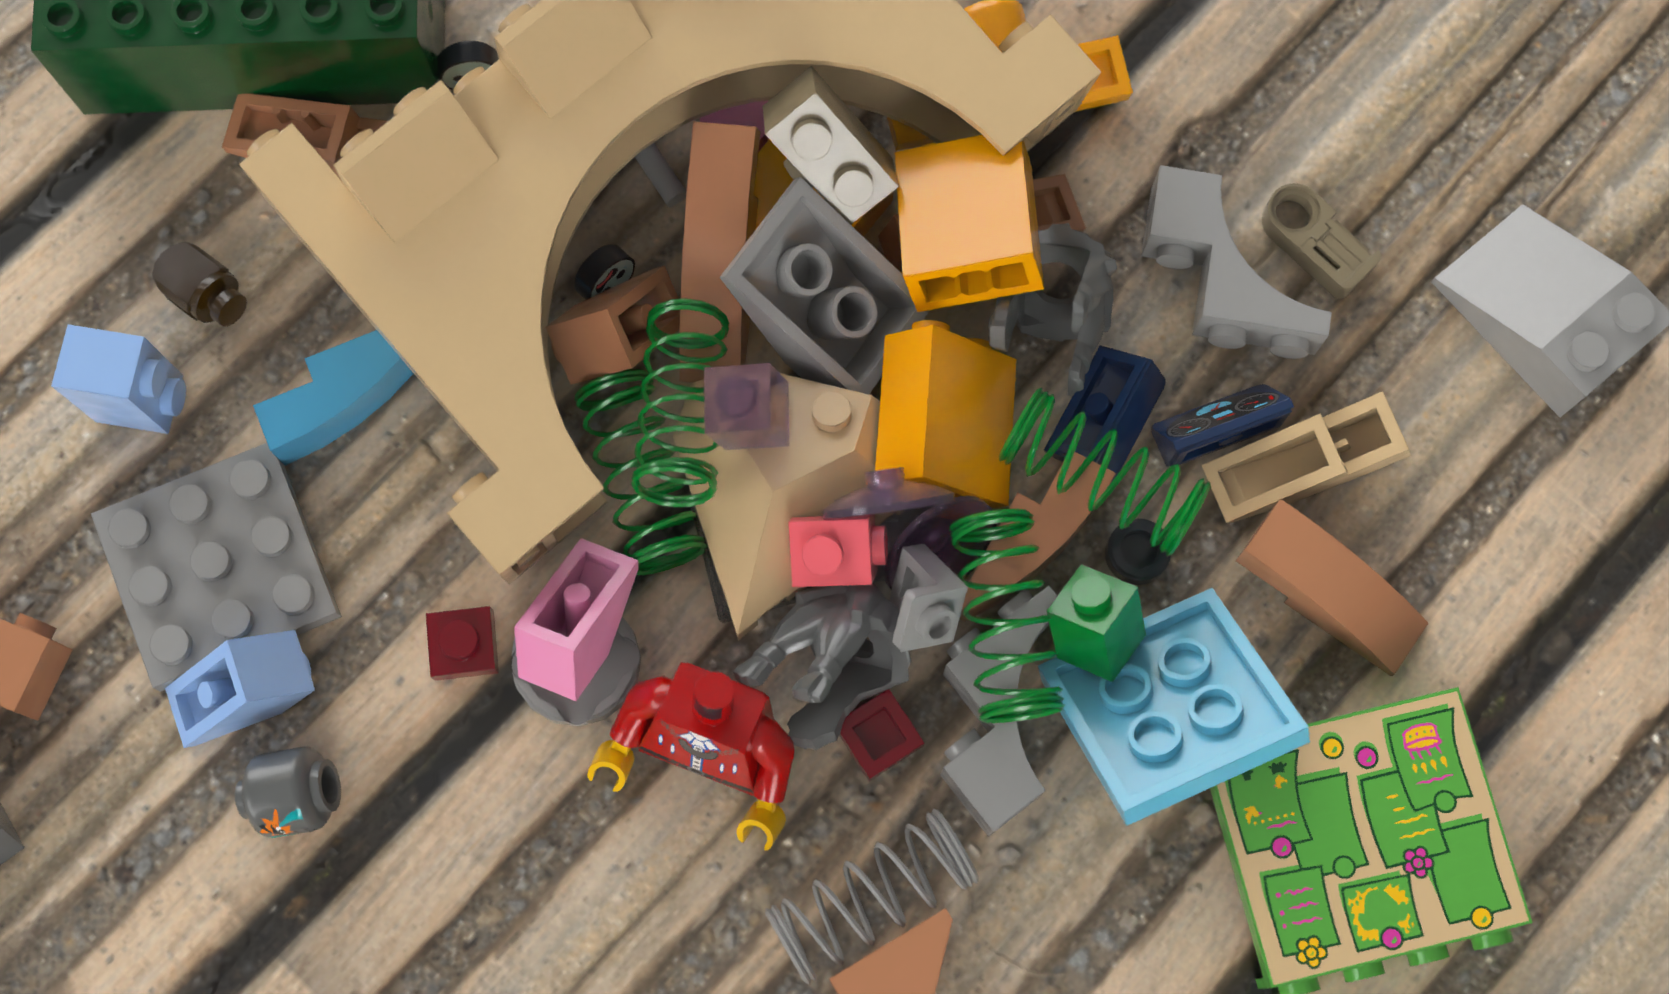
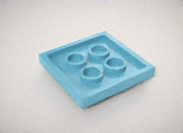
M1213 588L1143 618L1146 636L1113 682L1062 661L1057 657L1038 665L1041 681L1045 688L1060 687L1063 689L1061 693L1057 694L1064 698L1062 703L1065 704L1060 713L1126 826L1310 743L1308 725Z

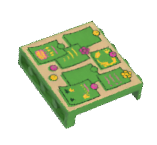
M1459 687L1308 723L1310 743L1210 788L1263 975L1262 978L1255 979L1258 989L1278 987L1280 994H1307L1321 990L1317 978L1319 976L1342 971L1346 983L1385 974L1383 960L1407 955L1410 967L1449 958L1446 944L1470 939L1474 950L1494 947L1514 941L1510 928L1532 923Z

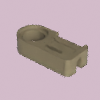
M1295 183L1281 186L1272 194L1263 211L1262 225L1264 231L1271 240L1337 299L1346 298L1355 289L1357 284L1373 271L1381 260V252L1378 249L1371 255L1369 249L1340 222L1333 220L1337 211L1311 188ZM1287 201L1299 203L1307 211L1309 222L1300 229L1288 228L1278 220L1276 207Z

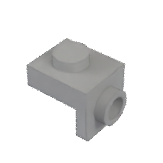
M925 544L902 547L889 601L898 606L900 611L892 642L901 652L953 642L968 589Z

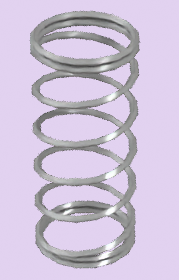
M933 808L932 813L927 812L926 820L944 855L919 827L909 823L905 827L907 846L923 887L888 846L877 842L874 846L877 866L894 909L856 864L847 860L844 862L845 880L866 933L825 883L817 879L813 881V894L836 954L801 910L789 899L783 898L781 902L784 918L777 906L772 905L771 909L766 908L765 914L806 984H810L811 980L815 981L817 976L807 960L788 907L832 961L838 965H842L844 962L839 941L825 909L819 888L833 902L867 945L874 946L875 944L873 931L858 897L849 868L863 881L891 918L899 926L905 927L906 919L886 872L880 849L897 865L924 901L931 908H936L937 901L915 850L911 830L931 849L961 889H967V887L972 886V883H978L977 872L968 854L939 810Z

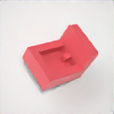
M861 509L858 515L792 517L788 522L792 587L872 585L877 574V565H887L888 563L886 526H875L874 509Z

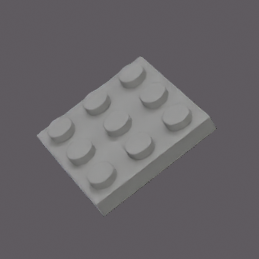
M267 443L91 513L152 688L160 692L164 691L168 685L226 640L295 630L296 634L300 635L342 617L286 468L270 451Z

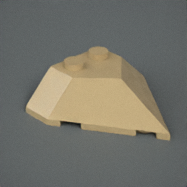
M745 366L722 373L725 382L723 386L714 391L704 393L688 392V394L709 397L717 401L723 409L721 416L710 422H677V425H692L714 432L721 441L716 449L707 453L689 454L677 452L678 457H689L708 462L718 471L715 496L703 504L696 505L695 509L719 583L722 586L738 640L758 626V619L785 598L790 601L796 596V592L806 588L792 587L788 523L792 517L858 515L861 509H874L875 526H878L894 513L900 515L917 501L916 498L874 485L880 401L874 396L752 366ZM715 375L692 382L690 387L713 386L718 383L719 378ZM685 400L680 416L707 417L715 414L717 409L707 402ZM674 431L673 433L674 444L679 447L702 448L714 443L713 438L702 433L692 431ZM685 473L686 479H700L699 477ZM708 483L689 485L691 495L705 492L710 487Z

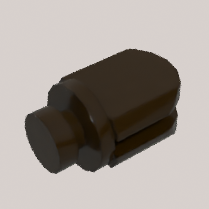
M188 242L172 245L160 254L154 264L152 276L157 288L170 302L192 319L200 320L203 323L216 321L225 327L234 324L244 314L247 300L245 296L238 292L239 283L237 279L229 272L228 268L198 246Z

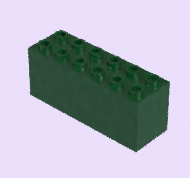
M34 0L31 51L84 115L229 110L234 108L237 95L246 93L339 105L398 104L411 91L419 87L429 90L440 81L438 55L445 49V0Z

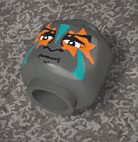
M308 746L254 756L245 768L243 779L237 783L235 788V803L242 818L248 819L254 830L266 838L307 833L323 828L329 820L331 813L339 807L341 800V783L337 768L329 759L324 760L319 752Z

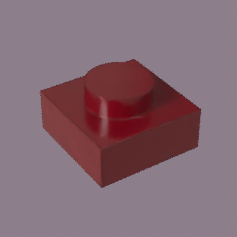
M490 606L426 613L430 677L433 680L438 681L499 673L494 610Z
M890 689L851 712L845 718L839 734L869 782L924 747L925 744Z

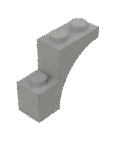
M1160 165L1151 188L1141 256L1154 258L1158 264L1172 269H1187L1193 265L1202 266L1192 335L1207 337L1210 344L1221 348L1236 349L1242 348L1246 344L1268 347L1272 354L1282 358L1299 359L1308 356V354L1315 355L1329 336L1332 312L1307 306L1285 296L1270 286L1250 267L1237 249L1225 221L1221 196L1222 175Z
M1049 585L1035 596L1026 589L1007 602L997 613L1002 619H1023L1047 615V610L1057 595ZM1049 621L1015 628L991 636L975 645V650L996 654H1026L1038 637L1050 626ZM974 628L946 651L952 660L946 664L943 676L979 720L981 715L978 711L981 706L1017 696L989 694L973 686L974 680L984 671L1011 661L977 657L968 651L971 641L982 634L978 628ZM1023 664L997 672L983 679L980 685L990 688L1018 689ZM980 721L988 732L986 735L981 737L973 729L944 752L950 763L943 767L940 776L988 837L1045 792L1044 787L1035 776L1021 744L1017 721L1005 723H985Z

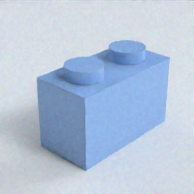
M67 325L51 387L97 423L169 434L173 416H178L181 413L185 403L186 385L183 380V374L143 336Z

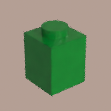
M1082 564L1047 610V615L1051 617L1049 625L1057 658L1111 682L1115 680L1146 636L1138 587Z

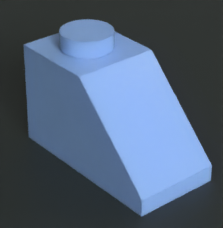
M290 630L226 640L168 685L165 690L183 747L188 748L282 714L315 691L311 679L309 660L302 652L296 631Z

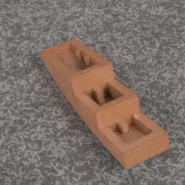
M250 93L238 94L222 148L227 153L247 158L249 157L247 155L249 147L261 135L273 129H278L281 132L289 124L293 123L340 178L333 165L342 158L340 152L345 144L364 130L372 129L373 132L377 131L388 121L359 117L353 108L348 105Z
M693 121L686 191L680 299L702 300L715 305L726 314L730 323L727 337L722 340L728 349L726 355L714 362L699 363L711 366L721 373L745 367L750 317L719 277L755 231L759 199L754 195L761 131L756 126ZM680 310V333L700 332L714 335L722 329L720 321L714 316L700 311ZM718 344L702 349L680 348L679 354L688 357L704 358L719 354L721 348ZM679 360V363H693ZM679 369V381L685 383H692L715 376V374L700 369Z

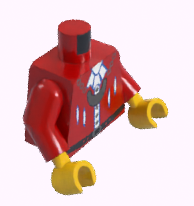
M680 662L672 678L659 676L640 681L631 688L609 732L613 740H607L598 747L588 769V779L592 781L598 768L608 767L618 774V779L612 791L617 792L621 790L634 764L635 757L631 748L638 747L640 752L751 796L754 795L758 800L751 805L736 830L737 837L740 842L744 843L753 826H757L765 832L767 842L764 850H769L786 823V815L777 803H781L785 799L795 754L794 742L774 719L770 697L762 691L731 680L721 672H711L685 662Z

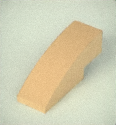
M1382 391L1327 416L1322 417L1321 413L1207 462L1202 465L1208 482L1210 481L1211 489L1226 523L1230 524L1269 511L1280 499L1288 504L1410 457L1411 454Z

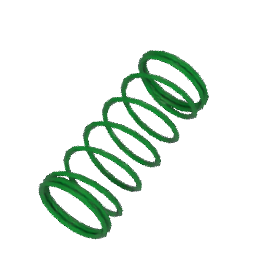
M688 298L671 299L657 304L648 312L646 333L652 344L645 350L643 362L650 374L642 381L640 393L647 405L639 412L637 419L638 426L645 436L635 446L634 455L641 466L633 472L631 486L640 497L661 506H696L714 497L717 491L716 486L718 482L716 477L718 471L708 462L689 457H672L645 463L641 456L642 445L648 439L665 449L689 454L707 453L716 449L721 442L714 432L702 427L674 425L659 428L649 433L644 425L645 414L651 408L667 418L688 423L710 422L720 417L723 412L722 407L717 401L706 396L674 394L663 396L651 402L646 392L648 382L653 377L670 388L684 392H711L723 386L725 378L720 371L699 363L714 362L726 355L728 349L722 340L727 337L730 323L725 313L715 305L702 300ZM687 309L714 316L720 321L722 329L714 335L700 332L668 334L656 327L654 322L660 315L670 310ZM665 343L684 349H702L718 344L721 351L719 354L711 357H688L674 353L660 344ZM657 347L661 352L672 358L693 363H676L653 371L649 359L651 352ZM680 368L700 369L717 375L719 380L713 386L688 387L672 383L658 374ZM672 400H697L707 402L717 410L715 414L707 417H684L669 413L656 405ZM673 431H692L713 438L714 443L708 447L687 448L665 443L654 436ZM660 472L688 473L700 479L676 478ZM652 474L662 480L677 484L698 485L708 483L710 487L705 492L675 496L649 490L641 485L639 479L644 475Z
M628 369L598 377L584 384L576 392L574 400L579 409L589 411L583 419L582 427L585 431L598 437H605L594 449L592 459L601 466L617 468L604 481L603 492L609 497L627 500L613 515L612 523L623 530L640 531L626 543L622 554L638 560L637 575H648L673 569L698 558L704 553L707 545L704 543L706 539L699 535H684L648 545L632 555L628 553L629 548L646 534L654 530L686 523L693 520L697 515L693 511L682 512L654 524L643 526L625 525L618 521L619 515L625 509L643 498L638 494L613 493L608 489L609 483L624 470L640 467L641 465L636 457L626 463L605 462L598 457L599 451L615 437L631 436L642 432L640 428H636L639 427L637 421L629 423L614 432L596 431L591 429L588 424L589 419L597 411L618 408L643 399L640 393L641 384L617 392L604 399H584L601 389L628 381H643L650 374L646 370ZM653 379L648 382L646 390L648 396L656 389L653 386L655 382ZM660 415L644 418V424L652 423L645 426L646 430L650 431L661 426L666 418ZM660 448L641 456L645 463L670 458L676 451ZM667 481L648 489L661 494H668L683 488L685 484ZM682 548H689V549H687V550H685V551H683V552H680V553L671 554V555H666V556H658V555H661V554H664V553H667V552H670V551H674V550H678V549H682Z
M1038 388L1008 436L999 454V460L1005 461V465L1013 461L1036 420L1045 410L1025 465L1026 476L1035 475L1048 462L1078 424L1056 484L1057 493L1061 494L1066 492L1077 481L1100 450L1110 440L1088 499L1087 506L1090 512L1097 510L1131 467L1142 456L1137 474L1120 515V529L1127 528L1134 521L1162 484L1174 472L1170 489L1150 538L1151 547L1159 545L1163 540L1160 546L1161 553L1166 552L1167 556L1172 555L1211 489L1210 481L1205 483L1204 478L1199 479L1184 504L1159 534L1180 480L1179 464L1173 465L1162 474L1127 518L1148 462L1149 450L1146 446L1139 449L1130 458L1095 502L1118 438L1116 429L1107 432L1077 471L1063 485L1086 423V414L1084 411L1076 415L1043 458L1032 468L1036 451L1055 404L1054 394L1049 395L1048 391L1043 392L1042 388Z
M1000 509L972 514L953 522L949 529L951 531L950 537L953 538L952 546L958 551L974 556H984L967 564L958 573L957 577L969 588L991 591L967 604L963 609L962 615L971 622L999 626L972 640L968 646V651L977 657L985 659L1011 660L981 673L974 680L973 686L989 694L1019 696L981 706L978 711L981 715L979 720L985 723L1015 722L1044 717L1060 712L1065 706L1062 703L1064 698L1057 695L1063 690L1060 687L1000 689L980 685L983 679L997 672L1022 664L1053 658L1057 654L1054 651L1026 654H996L975 650V645L991 636L1027 625L1045 623L1051 619L1048 615L1023 619H989L969 614V610L972 607L991 598L1017 590L1039 588L1045 584L1042 580L1008 585L979 584L964 580L966 572L981 564L1005 556L1035 553L1039 549L1036 545H1026L1006 550H976L962 547L958 544V541L984 542L999 540L1028 531L1035 523L1032 520L1034 515L1023 509ZM1014 522L993 528L977 529L988 524Z

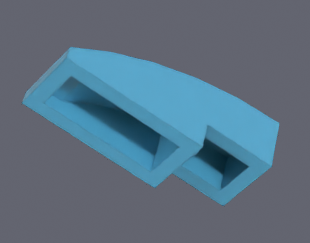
M375 330L305 358L313 379L312 382L257 403L253 407L270 451L286 466L325 447L358 426L387 402L414 373L381 334Z

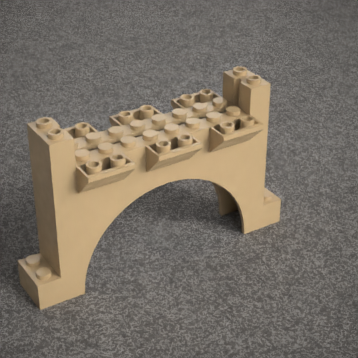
M541 0L533 7L529 4H524L516 8L502 21L498 29L500 33L494 37L499 60L487 70L483 67H477L464 75L453 89L454 96L441 80L429 90L419 87L407 94L396 105L393 111L395 116L375 132L372 129L364 130L350 139L340 152L342 158L333 165L340 178L293 123L289 124L281 132L278 129H273L261 135L249 147L247 151L249 157L239 165L265 200L497 470L489 479L481 472L463 484L452 496L457 505L447 514L495 571L510 585L608 503L601 493L604 487L582 459L559 413L551 381L548 354L549 335L545 327L549 325L553 292L562 260L576 228L595 198L610 180L638 153L664 135L692 120L722 109L770 100L812 66L846 105L882 114L915 129L936 143L982 134L1004 156L1023 139L1026 149L1029 151L1079 108L1101 74V71L1051 14L1034 28L1028 21L1022 23L1002 41L998 49L956 0Z

